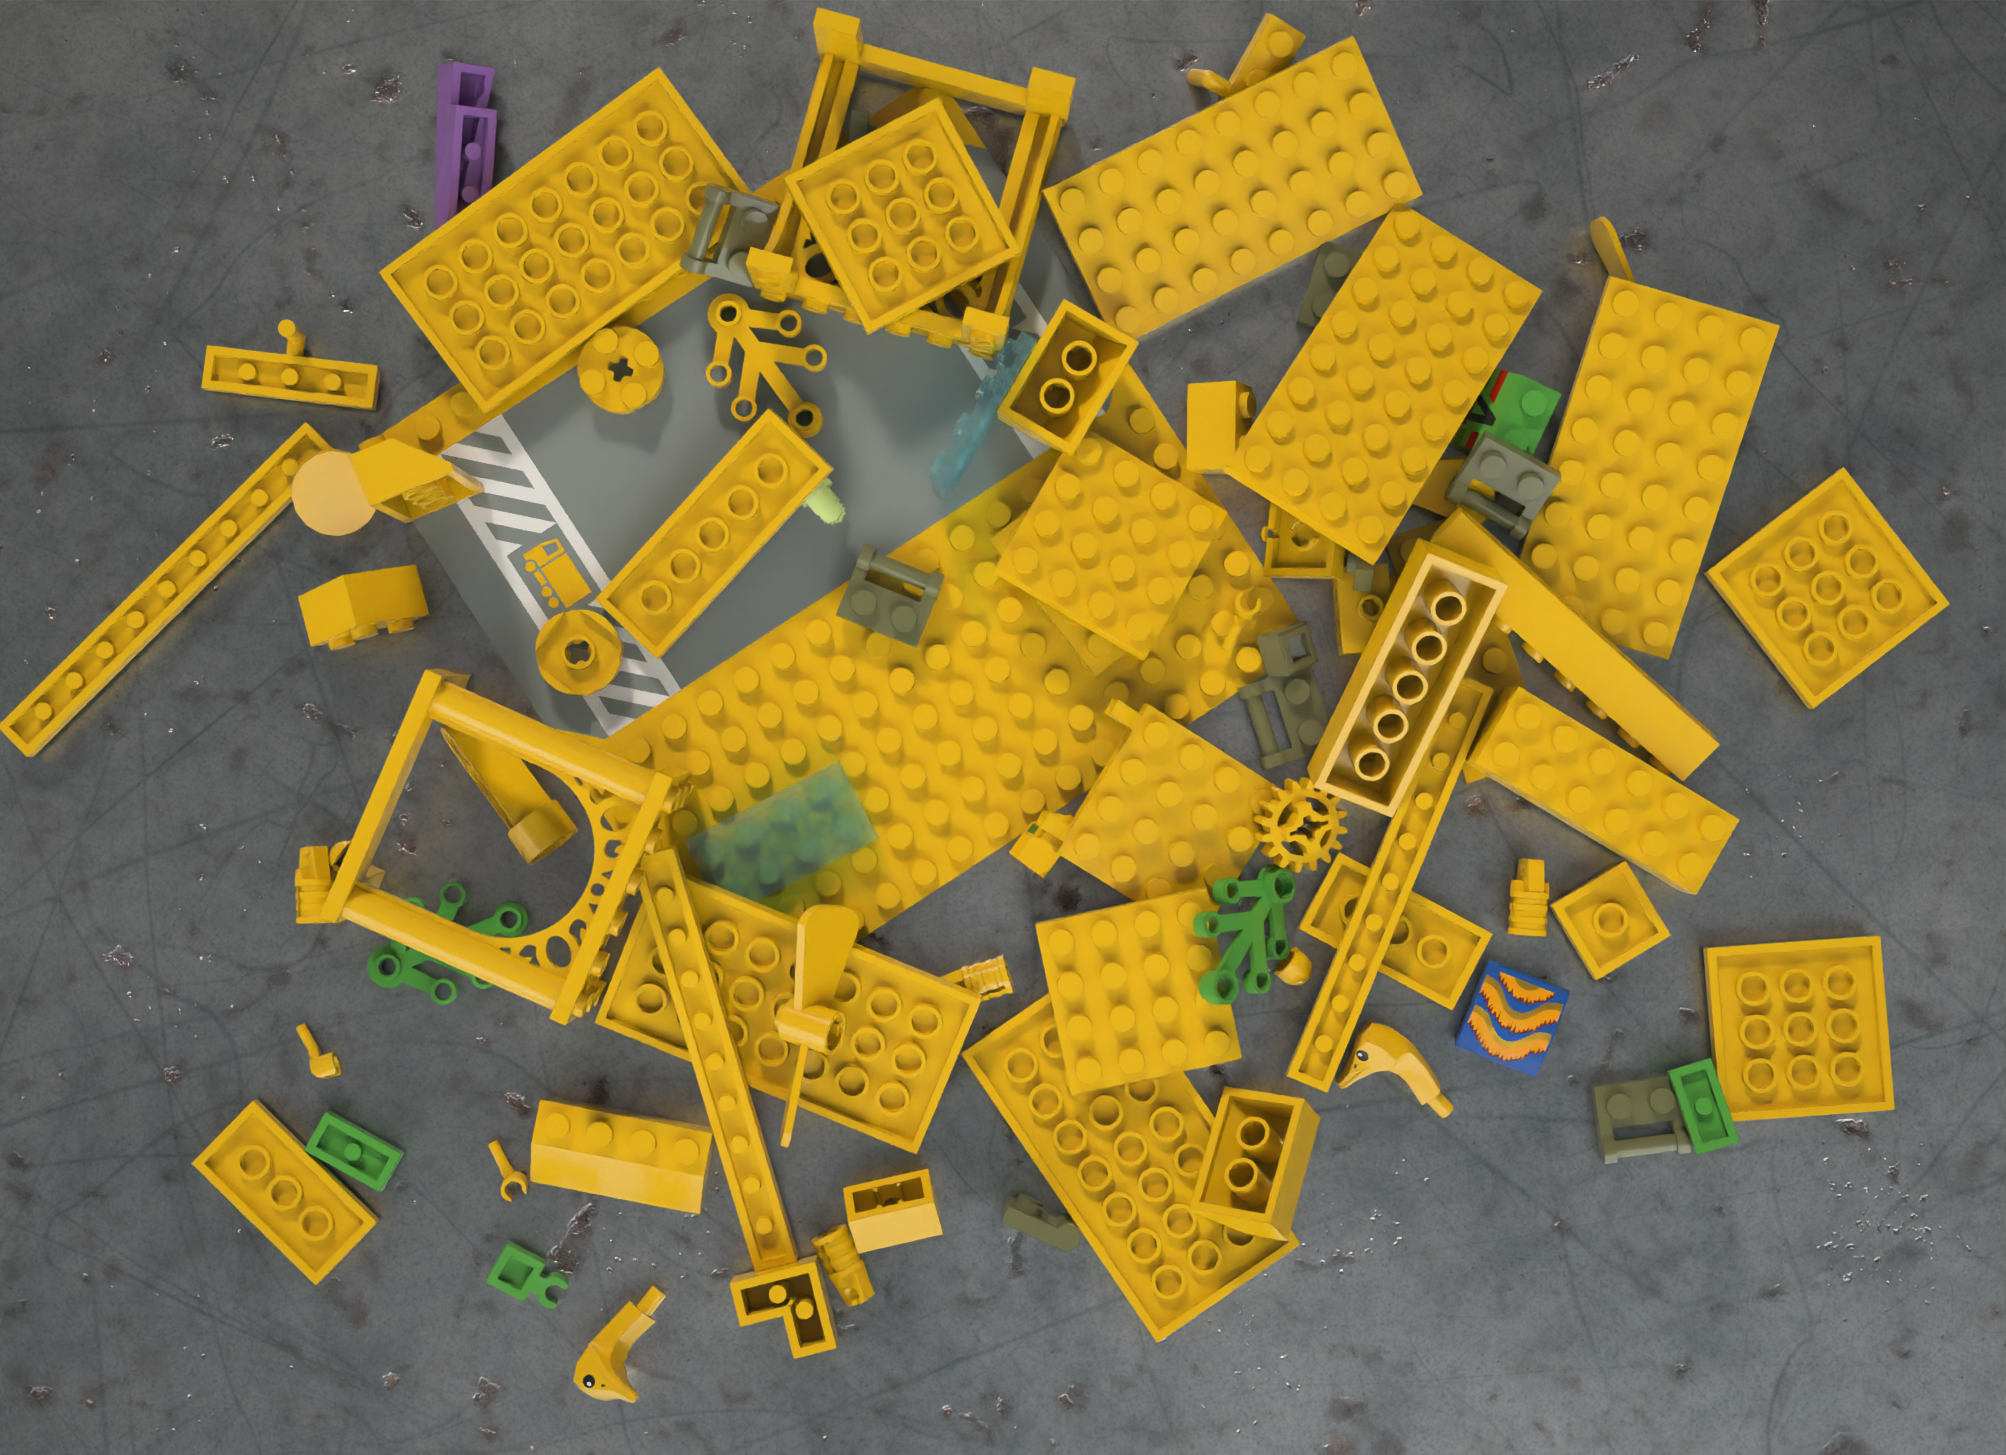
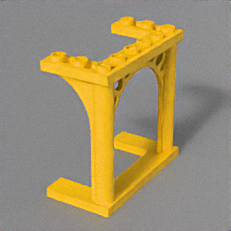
M817 7L813 28L821 62L789 175L837 150L859 71L923 89L936 90L941 92V94L1024 116L999 205V211L1021 249V254L981 275L982 279L976 285V288H982L979 297H977L974 289L967 283L956 288L965 295L969 303V307L966 306L963 317H955L948 312L943 302V295L935 300L938 314L933 313L929 306L924 305L923 309L919 308L885 326L886 332L901 337H910L911 332L928 336L926 342L937 347L951 349L952 343L968 347V354L977 358L993 360L994 355L1003 357L1008 341L1009 315L1043 194L1041 190L1045 189L1061 127L1067 128L1076 78L1033 67L1027 89L864 44L861 19ZM785 187L774 230L766 247L763 250L750 247L746 266L755 289L761 290L760 296L767 300L785 303L786 298L801 301V307L805 310L825 315L827 310L830 309L844 313V320L861 325L840 284L831 285L837 280L832 271L818 278L811 277L806 273V265L809 260L823 253L817 243L804 249L806 240L812 242L811 231L787 187Z
M456 667L425 669L319 917L335 924L346 919L546 1007L552 1010L549 1019L566 1026L575 1018H582L586 1011L590 1012L593 1005L597 1007L603 997L608 983L603 981L602 978L610 953L604 950L610 935L612 934L617 937L625 923L628 912L622 910L628 893L635 896L641 886L646 871L639 868L646 852L653 855L661 840L663 830L657 828L661 818L677 811L679 807H685L694 784L688 782L692 772L678 765L656 771L634 764L466 690L465 687L471 674ZM433 720L553 773L571 788L584 806L594 837L595 852L592 873L588 885L576 905L560 921L549 928L521 937L490 936L471 930L379 889L386 871L371 865V862ZM575 777H578L584 780L585 782L581 785ZM594 787L601 795H604L605 790L614 793V796L608 797L599 804H596L591 799V791ZM625 806L632 812L630 824L618 831L606 829L602 824L603 814L611 807ZM627 838L625 843L615 849L614 852L619 854L617 857L612 858L607 855L606 846L609 840ZM613 870L610 878L603 874ZM595 883H600L604 887V893L601 896L593 893L592 888ZM591 904L598 905L595 912ZM577 919L584 921L586 924V928L582 927L580 929L581 945L577 937L571 932L572 924ZM552 936L563 938L570 947L571 961L566 967L557 966L548 955L547 944ZM527 945L536 947V957L540 966L531 962L534 956L527 957L521 954ZM510 947V952L505 951L502 948Z

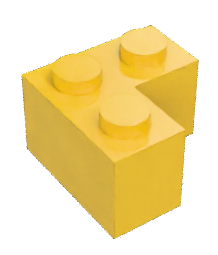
M416 564L341 575L298 596L311 647L328 644L330 650L353 646L356 644L355 640L379 634L378 629L388 628L389 634L414 629L413 621L429 615Z
M818 1255L798 1259L797 1262L757 1272L751 1271L736 1275L731 1280L730 1288L740 1327L783 1316L794 1359L837 1348L839 1335Z

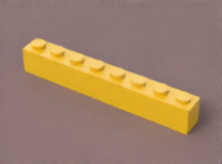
M1461 506L1428 538L1427 541L1499 571L1507 582L1508 587L1491 619L1492 622L1506 634L1514 630L1525 640L1521 645L1522 648L1538 663L1546 659L1557 669L1553 674L1554 677L1569 691L1573 692L1576 688L1582 691L1589 698L1585 704L1600 719L1605 720L1608 716L1621 726L1617 733L1630 746L1636 749L1641 744L1652 754L1649 761L1657 770L1668 777L1673 773L1683 782L1720 745L1714 733Z

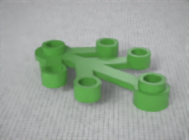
M1267 865L1261 869L1256 880L1238 881L1236 878H1220L1214 883L1213 897L1221 905L1236 904L1241 897L1257 898L1250 911L1219 915L1215 911H1205L1197 913L1194 917L1193 929L1200 938H1215L1221 932L1238 930L1218 967L1206 972L1199 980V993L1208 1003L1212 1005H1228L1235 1001L1239 992V983L1235 972L1248 949L1250 968L1244 972L1242 978L1245 991L1249 994H1265L1270 990L1272 979L1267 969V960H1285L1290 953V943L1286 937L1284 904L1290 902L1294 897L1296 882L1289 870L1277 865ZM1268 915L1270 935L1265 937L1264 921Z
M449 882L441 888L440 899L442 903L437 915L451 921L454 920L459 907L467 902L469 896L468 889L463 883ZM453 886L458 887L461 891V899L457 903H452L447 897L448 890ZM418 897L406 899V901L410 903L415 902L421 908L428 910V906L423 899ZM506 902L495 910L494 917L467 928L490 936L498 933L508 937L518 936L529 927L530 913L519 902ZM507 911H512L517 915V923L512 928L507 927L503 923V916ZM391 940L389 945L381 946L374 950L367 964L368 974L371 980L378 986L394 988L406 983L429 993L433 1001L441 1005L449 1004L456 1000L459 994L457 983L450 978L438 980L413 966L430 960L471 978L472 983L480 989L494 986L491 983H482L478 977L413 948L407 950L408 946L395 940ZM387 958L392 959L396 965V969L391 975L384 973L382 970V963ZM442 983L448 984L452 989L450 998L446 1000L442 999L437 992L439 985Z

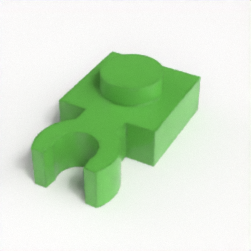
M507 1240L485 1281L523 1302L531 1291L537 1295L540 1304L548 1309L556 1308L557 1299L549 1296L546 1293V1289L551 1285H557L566 1290L569 1286V1280L563 1274L558 1272L545 1274L542 1272L546 1265L544 1258Z

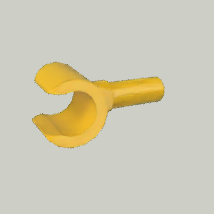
M1245 591L1239 593L1232 604V612L1235 616L1221 648L1230 653L1235 646L1242 627L1244 628L1247 620L1254 618L1261 606V601L1258 597L1252 611L1243 610L1239 602Z
M304 1023L296 1027V1031L311 1058L309 1064L312 1074L323 1079L340 1075L342 1069L336 1053L330 1052L322 1055L306 1024Z
M498 1140L488 1144L500 1168L499 1171L504 1178L500 1190L502 1197L512 1202L513 1195L507 1186L512 1181L518 1182L526 1194L529 1182L525 1174L514 1171Z

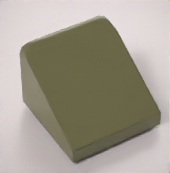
M1308 621L1291 624L1257 637L1265 670L1270 677L1290 676L1318 662Z

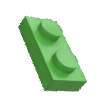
M1711 1058L1667 1071L1696 1155L1740 1142Z
M330 1110L324 1113L304 1151L379 1192L385 1189L405 1153Z

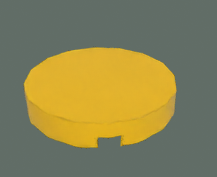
M339 449L315 452L300 464L293 477L291 497L295 511L306 526L320 534L341 536L356 532L370 521L376 511L375 508L369 506L349 457L352 454L350 452Z

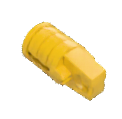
M327 846L300 848L299 869L295 870L294 880L296 887L295 899L297 905H295L297 911L296 924L332 923L319 917L335 880L333 869H330Z
M1520 858L1518 860L1516 880H1511L1509 897H1511V903H1509L1510 915L1508 917L1509 927L1507 934L1547 937L1546 924L1548 918L1546 916L1548 912L1549 882H1545L1544 860Z
M1004 955L998 956L995 959L985 960V962H977L971 966H964L959 970L940 977L983 995L981 1001H987L993 997L997 998L1003 996V994L1015 992Z
M844 1223L817 1235L811 1242L817 1250L818 1257L822 1260V1265L828 1273L829 1280L833 1282L846 1305L850 1307L867 1301L875 1293L864 1265V1259L857 1252L853 1237L848 1231L849 1228Z

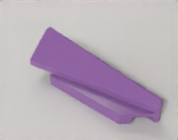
M458 62L439 65L435 230L492 189L497 110L487 109L495 68Z

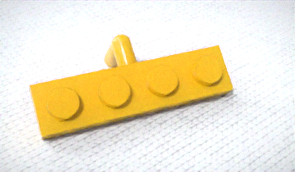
M1266 13L1229 81L1213 71L1191 69L1187 74V81L1192 86L1204 87L1220 96L1217 100L1219 102L1289 67L1306 35L1275 15Z
M282 320L278 325L279 333L288 339L286 355L207 345L201 386L205 390L376 411L381 368L377 365L303 357L306 333L291 320Z

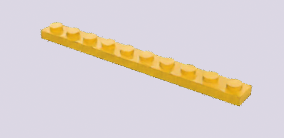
M305 422L0 723V730L26 757H34L292 502L291 486L293 477L300 464L315 452L334 448L309 423Z
M1463 676L1393 818L1390 820L1286 1071V1076L1328 1093L1494 688Z
M673 845L655 850L653 855L646 852L639 868L646 871L639 889L754 1270L757 1272L797 1262L799 1254L677 846Z

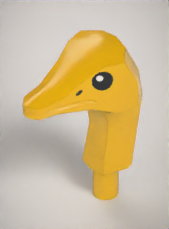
M1372 1020L1363 1025L1356 1034L1353 1049L1346 1066L1336 1080L1337 1085L1340 1088H1347L1365 1076L1389 1070L1398 1074L1408 1083L1421 1105L1428 1103L1441 1118L1447 1117L1453 1111L1454 1106L1440 1092V1081L1414 1044L1390 1026Z
M652 1285L638 1305L629 1301L588 1344L576 1364L573 1379L581 1391L598 1400L621 1399L635 1403L639 1394L632 1388L627 1378L624 1362L633 1343L656 1322L651 1315L666 1297L665 1293Z

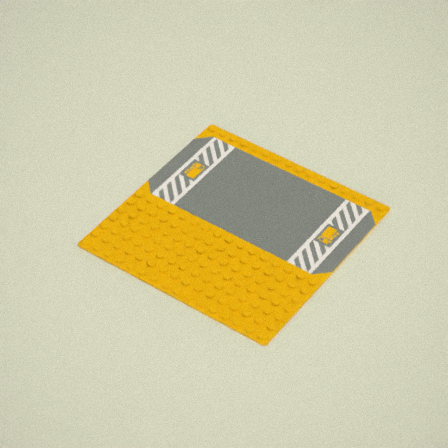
M914 87L869 117V124L877 125L878 129L938 97L999 209L1007 178L952 96L941 94L939 91L928 88ZM849 130L840 136L837 150L848 145ZM791 168L752 194L776 202L780 206L786 187L784 178L789 175ZM1036 222L1009 315L1008 341L1003 357L994 355L993 360L977 358L968 354V347L952 343L951 349L941 348L927 343L928 336L911 332L910 337H901L886 332L885 327L867 336L862 325L844 320V313L830 309L827 310L825 315L803 309L801 301L786 298L785 303L770 301L761 297V290L755 289L754 285L751 288L683 269L604 327L625 326L635 328L649 336L660 350L666 370L665 381L661 392L649 405L646 404L643 408L629 414H614L599 408L591 401L580 386L577 371L580 353L585 344L591 339L589 338L487 414L483 413L460 382L378 435H383L386 440L393 438L449 461L483 483L484 492L412 522L542 722L634 764L656 771L678 765L692 772L688 782L694 784L685 807H679L677 811L663 816L657 828L663 830V834L656 850L676 845L684 873L798 920L808 908L814 905H840L850 908L859 918V930L854 943L860 941L1024 833L1031 822H1036L1043 809L1053 814L1090 790L1128 730L1127 727L1103 713L1112 698L1122 701L1137 712L1140 711L1144 703H1147L1185 727L1238 692L1237 688L1251 684L1266 674L1257 642L1258 636L1300 622L1271 577L1263 576V565L1228 513L1147 657L1142 661L1127 652L1096 677L1031 594L993 572L1001 556L990 544L989 540L1031 507L1062 453L1031 439L998 419L997 410L1063 299L1099 319ZM812 233V242L806 240L804 249H806L808 246L817 243ZM717 245L706 252V258H713ZM823 254L814 256L806 265V273L814 278L823 277L832 271ZM982 276L967 283L974 289L977 297L980 296L982 288H976V285L981 281ZM836 280L831 285H836L838 281ZM954 289L943 297L944 305L950 314L955 317L964 316L966 306L969 307V303L962 292ZM732 293L742 297L751 310L777 314L784 310H793L799 314L802 320V330L793 338L782 336L778 330L750 328V330L759 342L804 349L809 345L815 344L821 346L826 351L828 362L826 367L820 372H810L804 366L775 362V364L802 401L815 404L822 413L823 426L820 432L811 438L803 439L834 468L827 477L833 482L830 489L840 499V503L844 504L843 507L846 508L845 513L847 514H845L843 522L831 525V523L827 524V522L824 523L823 520H820L821 517L817 516L809 506L805 508L800 506L663 657L656 659L595 598L768 408L775 411L788 424L789 411L761 373L759 375L755 400L758 406L756 418L749 423H741L733 416L731 405L739 394L745 351L735 338L729 362L733 373L731 383L725 388H715L708 382L706 369L713 362L717 332L712 329L708 322L707 312L709 305L719 295ZM935 300L926 304L932 309L933 313L938 314ZM727 307L722 311L721 319L726 322L733 321L736 318L737 311L732 307ZM786 317L781 322V328L785 331H792L797 326V320L793 317ZM817 351L810 352L807 355L806 362L811 366H817L822 362L823 356ZM621 359L618 364H612L610 370L615 373V381L621 382L624 376L631 377L633 374V369L627 366V359ZM1127 363L1089 429L1226 511L1203 474L1187 470V450L1130 364ZM723 367L715 368L711 374L712 379L716 382L725 380L727 370ZM749 402L740 403L737 407V414L742 417L750 415L753 410L752 404ZM803 411L797 416V423L801 426H808L813 421V415L808 411ZM865 543L876 547V552L929 574L932 571H936L945 575L917 648L836 616L857 559ZM869 569L865 579L919 602L925 591L873 569ZM1245 591L1239 602L1243 610L1252 611L1258 597L1260 598L1261 606L1254 618L1247 620L1244 628L1242 627L1235 646L1230 653L1221 648L1235 616L1232 612V604L1238 594ZM578 609L594 611L608 619L615 626L623 642V660L618 675L606 688L592 695L582 696L562 693L550 686L540 674L539 665L536 660L537 652H535L537 636L549 619L562 612ZM583 641L580 645L572 643L569 646L568 650L573 654L570 661L576 665L580 660L585 662L589 660L590 655L587 652L589 644L586 641ZM594 787L591 791V797L596 804H599L608 797L614 796V793L605 790L604 795H601ZM625 806L611 807L603 814L613 831L624 829L632 820V812ZM627 838L620 840L622 844L625 843Z

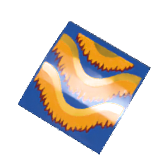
M1488 958L1471 995L1472 1002L1456 1034L1455 1046L1536 1077L1553 1040L1570 992L1565 988Z

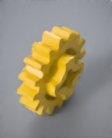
M1301 777L1298 784L1297 781L1288 778L1284 781V791L1274 786L1270 788L1271 795L1273 796L1271 802L1260 800L1259 805L1265 809L1264 816H1255L1253 821L1261 824L1263 830L1254 834V838L1261 842H1267L1261 849V853L1267 857H1273V864L1283 869L1287 866L1289 870L1300 873L1303 866L1308 870L1316 871L1317 859L1329 864L1332 860L1328 851L1331 848L1341 850L1343 847L1336 838L1338 834H1345L1348 831L1347 828L1339 825V820L1347 816V811L1335 808L1341 800L1340 797L1315 788L1311 779ZM1306 797L1314 799L1320 808H1313L1311 803L1306 801ZM1281 842H1290V846L1295 848L1296 852H1289Z

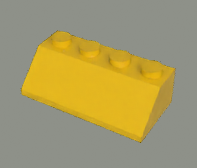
M383 435L363 441L358 445L360 451L349 455L369 506L404 523H409L485 491L482 482L451 462L393 438L386 440Z
M548 1095L540 1099L531 1142L530 1181L701 1214L715 1137L712 1127Z

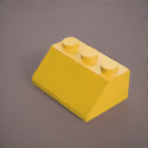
M1063 299L997 410L998 419L1037 442L1073 456L1139 345V342Z
M1224 1086L1189 1209L1194 1213L1246 1234L1287 1241L1320 1122L1318 1114L1302 1098Z

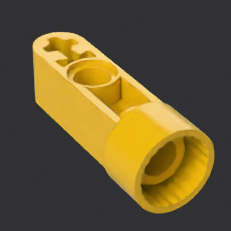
M447 725L440 728L450 749L510 831L507 833V836L528 865L543 859L577 833L578 828L557 799L551 801L521 758Z

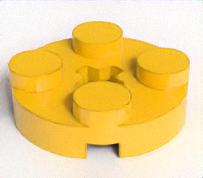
M625 326L598 330L593 338L583 347L577 367L582 390L596 406L614 414H629L653 402L662 390L666 374L660 350L649 336L635 328ZM621 359H627V366L633 369V374L631 377L624 376L621 382L615 381V373L610 370L612 364H618Z
M578 609L562 612L549 619L537 636L535 652H537L536 660L539 665L540 674L550 686L569 695L589 696L603 690L616 678L622 666L624 645L617 629L608 619L594 611ZM583 641H586L589 644L587 649L590 655L587 662L580 660L576 665L570 661L573 654L568 650L569 646L572 643L580 645Z

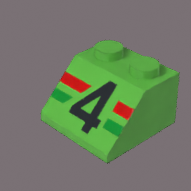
M1495 368L1448 447L1469 456L1486 430L1533 456L1560 399L1561 393L1523 375Z

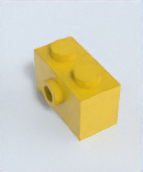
M1238 381L1188 384L1187 470L1203 475L1227 474L1223 471L1252 427V418L1256 414L1257 403L1251 386Z
M1388 563L1375 564L1371 592L1353 590L1355 574L1346 573L1347 566L1343 567L1342 579H1332L1338 656L1362 655L1397 583L1396 574H1389Z
M928 1168L843 1187L847 1220L858 1253L943 1234L938 1202Z

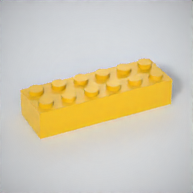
M1418 538L1309 762L1307 771L1315 788L1393 818L1508 587L1507 582L1498 570Z
M1505 686L1474 738L1464 763L1674 889L1697 895L1740 820L1519 686Z

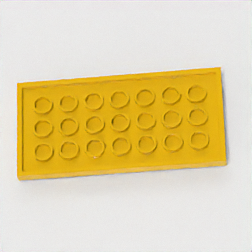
M1349 36L1041 190L1102 321L1132 339H1136L1319 247L1321 244L1329 242L1391 211L1395 203L1405 204L1423 195L1354 36Z
M658 67L378 273L483 413L487 414L591 338L598 330L606 327L683 270L679 263L683 252L689 251L706 201L703 194L707 183H714L750 195L753 194L661 68ZM731 205L722 206L707 252L718 244Z
M1395 203L1223 472L1373 566L1543 291L1405 204Z
M1608 276L1548 461L1549 466L1561 472V479L1532 520L1531 526L1524 536L1518 558L1613 644L1669 660L1780 325Z
M685 873L747 1084L752 1088L787 1101L799 1045L781 1040L774 1022L779 1007L782 1004H786L791 998H794L797 924L799 920ZM642 900L594 1023L692 1063ZM854 943L830 1009L843 1012L845 1015L846 1026L842 1041L838 1049L831 1055L808 1048L797 1106L917 1155L983 995Z
M1049 992L961 1052L968 1066L1157 1343L1301 1245L1291 1229L1287 1241L1246 1234L1194 1213L1189 1209L1215 1117L1184 1072L1071 1095Z

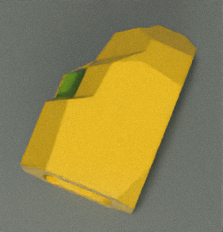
M1053 813V815L1067 824H1070L1074 817L1071 814ZM1031 822L1009 851V854L1044 879L1060 857L1059 854L1054 852L1060 840L1035 825V822Z

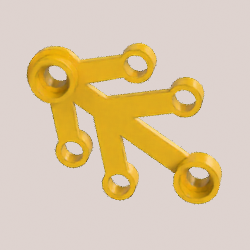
M732 293L716 297L710 303L707 312L708 322L712 329L717 332L713 362L706 369V378L715 388H725L731 383L733 373L729 362L735 338L745 351L739 394L731 405V412L735 419L741 423H749L756 418L758 406L755 400L759 375L761 373L789 411V426L802 438H811L817 435L823 426V416L820 409L811 402L802 401L775 362L804 366L810 372H820L826 367L828 362L826 351L821 346L815 344L809 345L804 349L759 342L750 330V328L778 330L782 336L793 338L802 330V320L799 314L793 310H784L779 314L751 310L742 297ZM727 307H732L737 311L736 318L730 322L721 319V313ZM786 317H793L797 320V326L792 331H785L781 328L782 320ZM817 351L822 354L823 359L819 365L811 366L806 362L807 355L810 352ZM717 367H723L727 370V377L721 382L714 381L711 376L712 371ZM742 402H749L753 407L751 414L746 417L737 414V407ZM803 411L810 412L813 415L811 424L808 426L799 425L797 423L799 413Z

